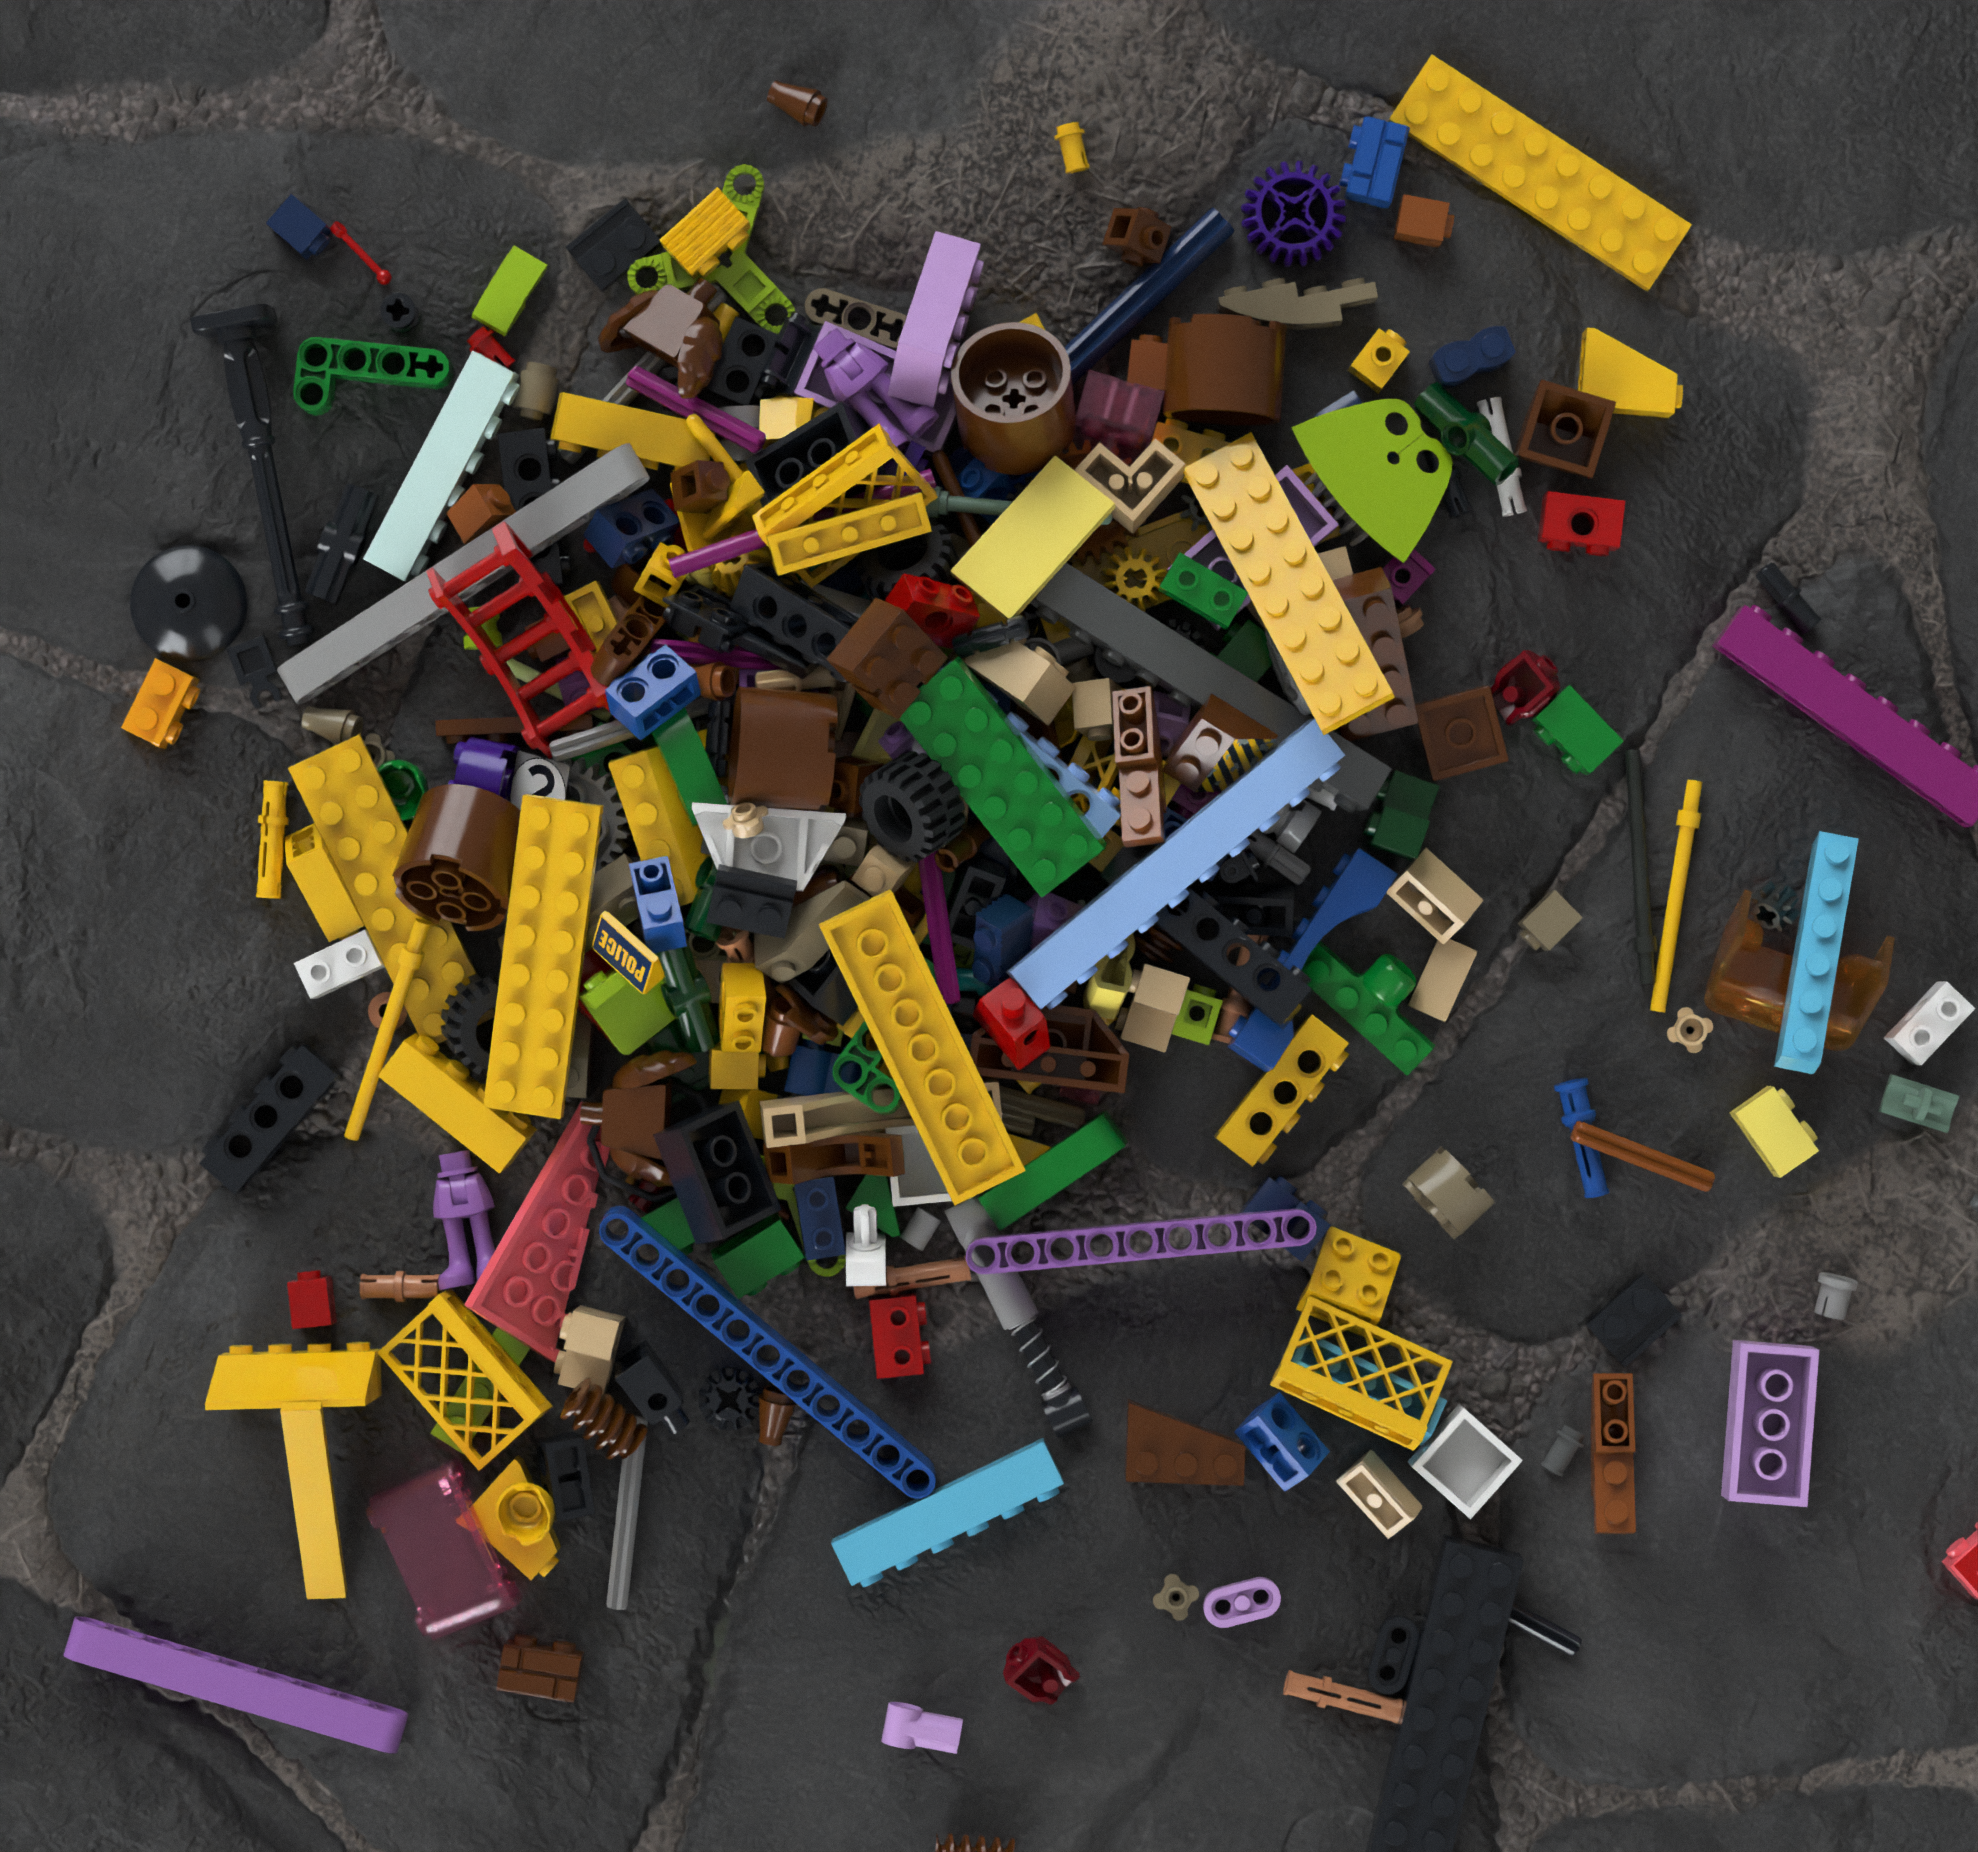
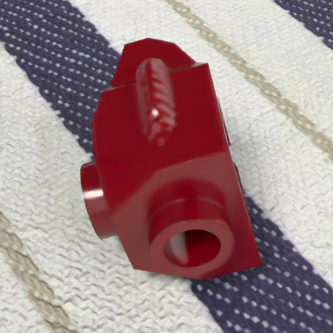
M1524 650L1515 659L1513 658L1506 663L1497 673L1495 683L1490 689L1494 705L1508 726H1512L1521 718L1526 719L1527 717L1530 718L1537 715L1557 695L1560 689L1559 679L1556 675L1558 669L1546 655L1540 657L1531 650Z
M1043 1636L1024 1638L1020 1643L1014 1644L1006 1655V1664L1003 1670L1006 1684L1032 1702L1043 1701L1050 1705L1058 1700L1060 1694L1069 1684L1076 1682L1080 1678V1674L1071 1666L1069 1658Z

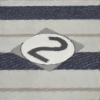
M518 751L509 802L521 810L522 796L524 794L565 800L570 766Z

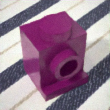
M1413 549L1404 563L1393 557L1383 568L1392 587L1394 602L1400 607L1436 570L1415 549ZM1401 569L1409 574V581L1404 584L1399 583L1395 578L1396 571Z

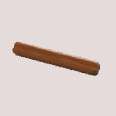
M1577 1121L1573 1126L1570 1138L1574 1142L1701 1191L1708 1192L1712 1188L1715 1174L1709 1170L1585 1122Z

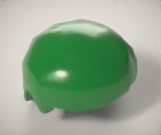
M397 759L382 763L378 771L402 821L413 820L421 797L429 790L427 778L417 766L410 762Z

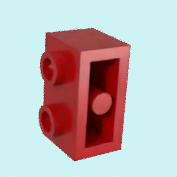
M917 1293L870 1298L869 1306L877 1379L924 1374V1365L931 1364L929 1341H921L920 1326L927 1325L925 1302H917Z

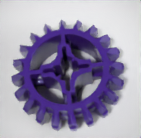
M1286 161L1281 162L1279 168L1280 175H1277L1272 167L1266 168L1265 174L1268 182L1256 176L1253 179V184L1259 192L1253 189H1247L1244 196L1254 204L1246 203L1241 206L1242 213L1252 215V217L1242 220V228H1255L1254 231L1247 235L1246 240L1248 243L1260 239L1262 242L1258 245L1256 253L1261 255L1267 248L1271 249L1270 263H1275L1279 254L1285 255L1283 262L1285 267L1291 266L1293 256H1297L1301 267L1306 266V253H1309L1316 262L1321 260L1322 255L1318 247L1320 246L1325 251L1331 252L1334 245L1327 236L1333 239H1340L1342 231L1333 225H1341L1346 221V216L1334 213V211L1341 210L1346 205L1345 200H1332L1340 192V187L1338 185L1332 186L1329 189L1325 187L1331 178L1328 173L1324 174L1320 180L1316 179L1315 175L1318 170L1316 165L1310 167L1308 174L1302 173V161L1296 162L1294 172H1289ZM1285 185H1299L1308 190H1305L1297 197H1290L1282 191L1279 193L1276 189ZM1317 197L1320 199L1325 212V223L1321 231L1314 225L1315 221L1311 218L1308 208ZM1265 198L1273 203L1271 207L1278 214V221L1270 231L1265 227L1261 213L1262 203ZM1305 202L1299 215L1300 218H1303V221L1293 218L1281 227L1288 212L1283 210V208L1287 207L1292 211L1296 207L1299 208ZM1290 231H1296L1304 237L1308 235L1311 240L1299 244L1285 243L1278 239Z

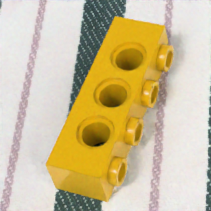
M1309 1014L1294 1033L1293 1039L1273 1070L1264 1072L1214 1137L1252 1167L1257 1161L1263 1165L1277 1148L1272 1142L1282 1130L1287 1134L1301 1117L1296 1112L1305 1099L1312 1103L1324 1088L1325 1084L1320 1080L1329 1068L1336 1072L1346 1060L1349 1053L1344 1049L1349 1043L1313 1014ZM1307 1050L1315 1052L1319 1059L1318 1067L1311 1073H1304L1298 1066L1300 1054ZM1282 1081L1290 1082L1295 1089L1294 1098L1286 1104L1277 1102L1274 1097V1088ZM1265 1112L1270 1117V1129L1264 1134H1255L1250 1129V1119L1255 1113Z

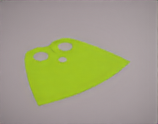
M1380 399L1335 410L1291 427L1311 466L1335 500L1372 539L1404 563L1427 529L1444 495L1451 477L1453 464L1452 458L1444 446L1437 439L1430 438L1424 433L1420 425V418L1415 411L1403 400ZM1397 412L1405 417L1408 424L1405 434L1396 436L1388 431L1385 424L1388 414ZM1429 450L1437 456L1439 467L1436 472L1426 473L1419 468L1416 461L1419 452ZM1389 452L1398 454L1400 458L1398 464L1394 465L1388 461L1387 455Z

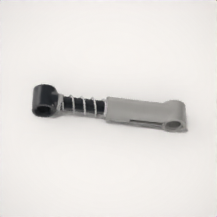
M980 1194L945 1210V1214L965 1252L969 1243L974 1239L999 1235L996 1225L977 1199L981 1196ZM979 1245L972 1252V1259L979 1266H987L995 1258L993 1249L988 1245ZM1018 1271L995 1274L976 1273L1003 1329H1013L1011 1335L1017 1337L1021 1345L1019 1351L1025 1353L1029 1361L1027 1367L1033 1369L1037 1377L1035 1383L1040 1384L1043 1389L1041 1396H1043L1044 1401L1041 1405L1056 1436L1060 1438L1092 1422L1093 1419L1077 1387L1069 1385L1070 1383L1066 1381L1067 1377L1061 1375L1057 1367L1059 1361L1053 1359L1049 1351L1051 1345L1045 1343L1041 1335L1043 1329L1038 1328L1034 1321L1037 1317L1035 1315L1039 1312Z

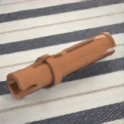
M966 1256L899 1268H894V1265L886 1266V1286L853 1287L855 1299L888 1293L892 1297L898 1296L900 1291L966 1280L971 1281V1275L966 1262Z
M1291 1670L1287 1673L1283 1688L1284 1695L1316 1702L1317 1707L1325 1708L1326 1705L1358 1714L1392 1721L1396 1724L1400 1719L1403 1707V1700L1399 1698L1395 1699L1367 1690L1332 1682L1331 1677L1323 1676L1322 1679L1295 1673ZM1308 1687L1320 1689L1326 1692H1331L1339 1695L1337 1697L1332 1696L1326 1693L1309 1690ZM1348 1697H1351V1698H1354V1699H1358V1700H1362V1701H1366V1702L1378 1704V1706L1375 1707V1706H1371V1705L1359 1703V1702H1356V1701L1348 1700L1347 1698H1348Z

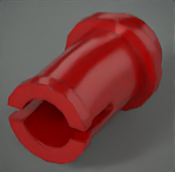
M482 326L469 337L467 342L471 346L469 348L470 352L476 351L500 364L496 359L498 357L508 368L516 362L493 337L495 332L492 329L488 331L485 326Z

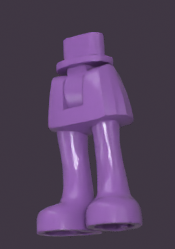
M838 328L831 331L814 346L813 349L823 359L821 366L824 368L825 376L837 401H842L846 405L851 404L871 429L880 424L901 452L908 447L910 441L884 415L867 394L868 391L873 389L913 440L920 437L939 417V414L932 407L927 405L916 407L910 401L888 396L890 379L885 374L888 369V363L861 343H855L852 338L847 340Z
M470 1150L439 1155L442 1173H437V1177L440 1180H436L433 1214L434 1218L442 1219L449 1252V1266L438 1277L439 1290L476 1284L467 1248L463 1219H470L477 1257V1281L495 1252L488 1211L495 1208L490 1191L482 1175L478 1172V1166L472 1167Z

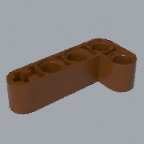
M652 554L644 556L634 564L625 563L618 566L611 580L614 592L633 606L605 638L591 664L590 669L593 677L599 683L610 686L617 677L624 676L632 670L650 649L652 640L658 639L668 627L667 621L663 619L666 608L633 590ZM652 574L648 579L668 591L672 586ZM686 578L676 594L690 589Z

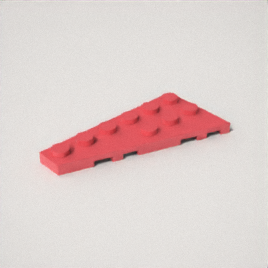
M582 1102L577 1107L464 1306L554 1363H556L559 1349H556L560 1329L565 1315L568 1316L565 1313L569 1293L576 1287L590 1229L586 1228L590 1210L596 1207L599 1195L595 1193L599 1172L587 1144V1136L592 1125H582L580 1122ZM600 1126L595 1143L606 1167L610 1147L601 1144L602 1126Z

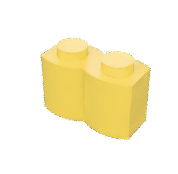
M1133 933L1125 939L1129 945L1112 959L1105 955L1095 964L1098 971L1089 978L1083 994L1084 1009L1095 1010L1100 1017L1113 1020L1118 1015L1132 982V970L1129 963L1135 951Z

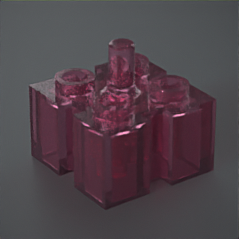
M1089 370L1076 413V426L1081 427V434L1102 439L1101 444L1113 454H1115L1117 444L1140 450L1141 445H1150L1165 391L1137 383L1132 384L1113 376Z

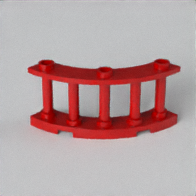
M503 521L492 528L498 544L494 547L493 553L447 582L433 567L427 570L426 573L432 586L428 589V592L436 606L440 609L445 607L481 652L479 659L485 670L491 676L494 674L497 676L523 723L524 728L521 730V734L532 750L539 748L550 759L552 758L549 748L551 742L548 736L595 706L597 708L604 706L609 711L605 689L609 686L599 683L591 673L590 667L595 658L593 652L598 649L578 616L547 571L540 574L531 563L529 558L533 556V553L515 531ZM511 565L520 575V582L473 612L468 609L457 595L500 566L508 567ZM527 595L530 597L536 596L547 611L544 614L545 619L497 649L481 625ZM552 632L556 634L561 633L571 649L568 652L569 657L521 687L506 662ZM577 670L579 672L583 671L590 687L586 688L587 693L541 722L529 700Z

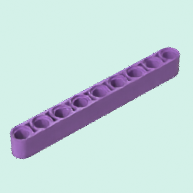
M1292 1208L984 1236L976 1238L969 1243L966 1249V1262L970 1269L978 1274H995L1292 1247L1309 1243L1316 1234L1317 1226L1314 1218L1308 1212ZM1295 1216L1304 1217L1308 1223L1307 1232L1299 1238L1291 1237L1287 1231L1289 1220ZM1255 1220H1264L1269 1227L1267 1237L1261 1241L1251 1240L1247 1233L1250 1223ZM1217 1223L1227 1225L1230 1231L1228 1240L1221 1245L1211 1243L1208 1238L1209 1229ZM1176 1227H1184L1190 1232V1242L1184 1248H1174L1169 1243V1234ZM1139 1230L1148 1232L1152 1239L1150 1247L1143 1252L1132 1250L1129 1244L1131 1235ZM1098 1234L1109 1236L1112 1240L1110 1252L1102 1256L1094 1254L1090 1249V1242L1094 1236ZM1057 1238H1067L1072 1242L1073 1252L1068 1258L1058 1259L1052 1255L1050 1251L1051 1244ZM1026 1241L1033 1246L1034 1255L1028 1262H1017L1012 1257L1011 1249L1017 1242ZM979 1245H988L993 1249L995 1258L991 1264L979 1266L972 1259L973 1250Z
M76 1616L74 1618L64 1651V1657L78 1663L386 1753L398 1752L408 1718L407 1712L392 1706L88 1617Z

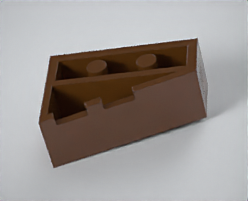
M1127 1399L1126 1482L1244 1486L1245 1445L1242 1441Z

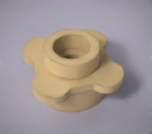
M752 803L738 804L731 809L732 814L729 818L723 820V827L727 830L732 829L733 835L738 838L753 837L764 829L762 817L768 815V808L763 805L755 807Z
M1681 1008L1677 1012L1678 1019L1675 1025L1667 1030V1038L1670 1042L1683 1044L1688 1052L1697 1053L1702 1050V1042L1705 1040L1707 1033L1713 1030V1023L1709 1018H1701L1695 1015L1691 1008ZM1691 1026L1693 1028L1692 1034L1687 1033V1027Z

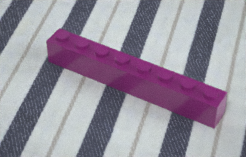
M1744 605L1738 608L1712 644V647L1960 826L1966 828L1972 827L1978 819V765H1974L1971 768L1960 760L1962 754L1956 748L1946 742H1942L1939 745L1929 738L1928 735L1931 732L1924 725L1914 719L1907 722L1897 715L1898 707L1886 698L1879 696L1878 699L1872 697L1864 691L1867 685L1859 678L1850 673L1843 676L1833 668L1835 662L1827 655L1817 650L1813 654L1801 645L1804 640L1788 628H1784L1782 631L1770 623L1772 617L1760 607L1752 605L1749 608Z

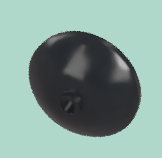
M193 545L172 547L151 558L138 573L130 596L132 620L142 640L158 654L180 662L204 661L225 651L240 634L248 610L246 588L237 569L217 552ZM187 594L190 597V604L186 608H180L178 606V599L181 595Z

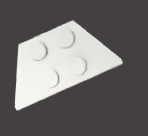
M692 802V811L716 869H718L719 864L797 880L796 891H804L846 820L845 813L768 808V815L762 817L764 823L762 832L753 837L738 838L733 835L732 829L727 830L722 824L723 820L729 818L732 814L731 809L735 805Z

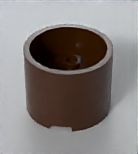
M1193 314L1190 322L1181 323V318L1179 317L1170 318L1163 415L1179 421L1224 426H1263L1281 422L1287 326L1278 321H1269V327L1261 326V321L1253 320L1252 316L1231 314Z
M1006 322L992 325L978 331L966 340L958 350L951 369L959 435L964 449L967 448L975 458L983 462L985 468L997 473L1021 475L1043 469V464L1050 461L1055 455L1057 456L1063 449H1068L1076 430L1071 366L1065 348L1048 331L1038 326L1021 322Z
M738 687L734 703L729 746L727 787L729 805L736 806L741 803H752L755 807L763 805L767 808L825 812V805H829L836 758V753H834L835 730H832L833 727H837L838 723L836 695Z
M447 784L434 787L425 792L420 799L392 875L397 886L395 891L397 898L412 912L437 925L440 919L454 923L466 924L467 931H482L500 924L509 906L521 810L503 797L474 786Z

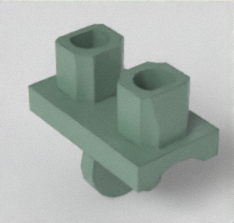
M1890 1074L1878 1112L1948 1133L1959 1095Z

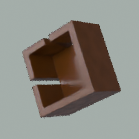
M875 598L826 660L846 681L852 683V687L873 708L899 720L921 692L917 685L919 683L927 685L948 657L903 609Z

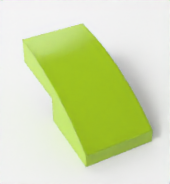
M514 245L484 291L472 313V318L505 337L524 310L526 300L546 273L547 264Z

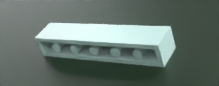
M471 352L366 552L364 560L403 581H411L414 576L417 577L424 572L430 559L425 555L431 543L437 544L447 528L448 523L443 521L447 515L446 512L465 494L466 489L461 486L468 473L474 475L484 457L480 450L486 439L492 440L498 432L502 423V419L498 418L504 404L510 406L518 394L520 384L516 382L520 376L519 374L478 352Z

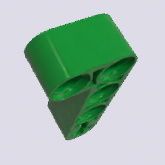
M310 337L303 341L297 353L293 391L294 399L308 414L318 416L327 413L333 406L336 379L442 389L452 381L454 368L446 355L435 349ZM317 348L326 349V361L320 366H311L309 363L310 353ZM355 352L365 353V365L359 370H350L347 363L349 357ZM394 356L404 357V369L398 374H388L386 365L389 359ZM417 357L416 362L421 367H432L434 361H437L443 368V371L436 372L435 378H432L426 370L415 369L414 358ZM316 386L321 387L323 390L322 400L316 405L306 404L305 394L308 389Z
M924 958L936 982L934 964L929 959ZM864 1021L833 1066V1077L835 1082L844 1091L880 1115H890L900 1108L903 1099L895 1082L879 1070L884 1063L880 1051H869L865 1048L864 1039L870 1033V1030ZM850 1063L859 1064L862 1068L861 1078L853 1084L843 1082L841 1077L843 1068ZM881 1086L892 1087L895 1093L893 1102L885 1107L876 1105L873 1100L875 1090Z
M1104 1110L1083 1124L1074 1133L1024 1166L1026 1171L992 1187L977 1199L1000 1231L1124 1148L1128 1141L1107 1110Z

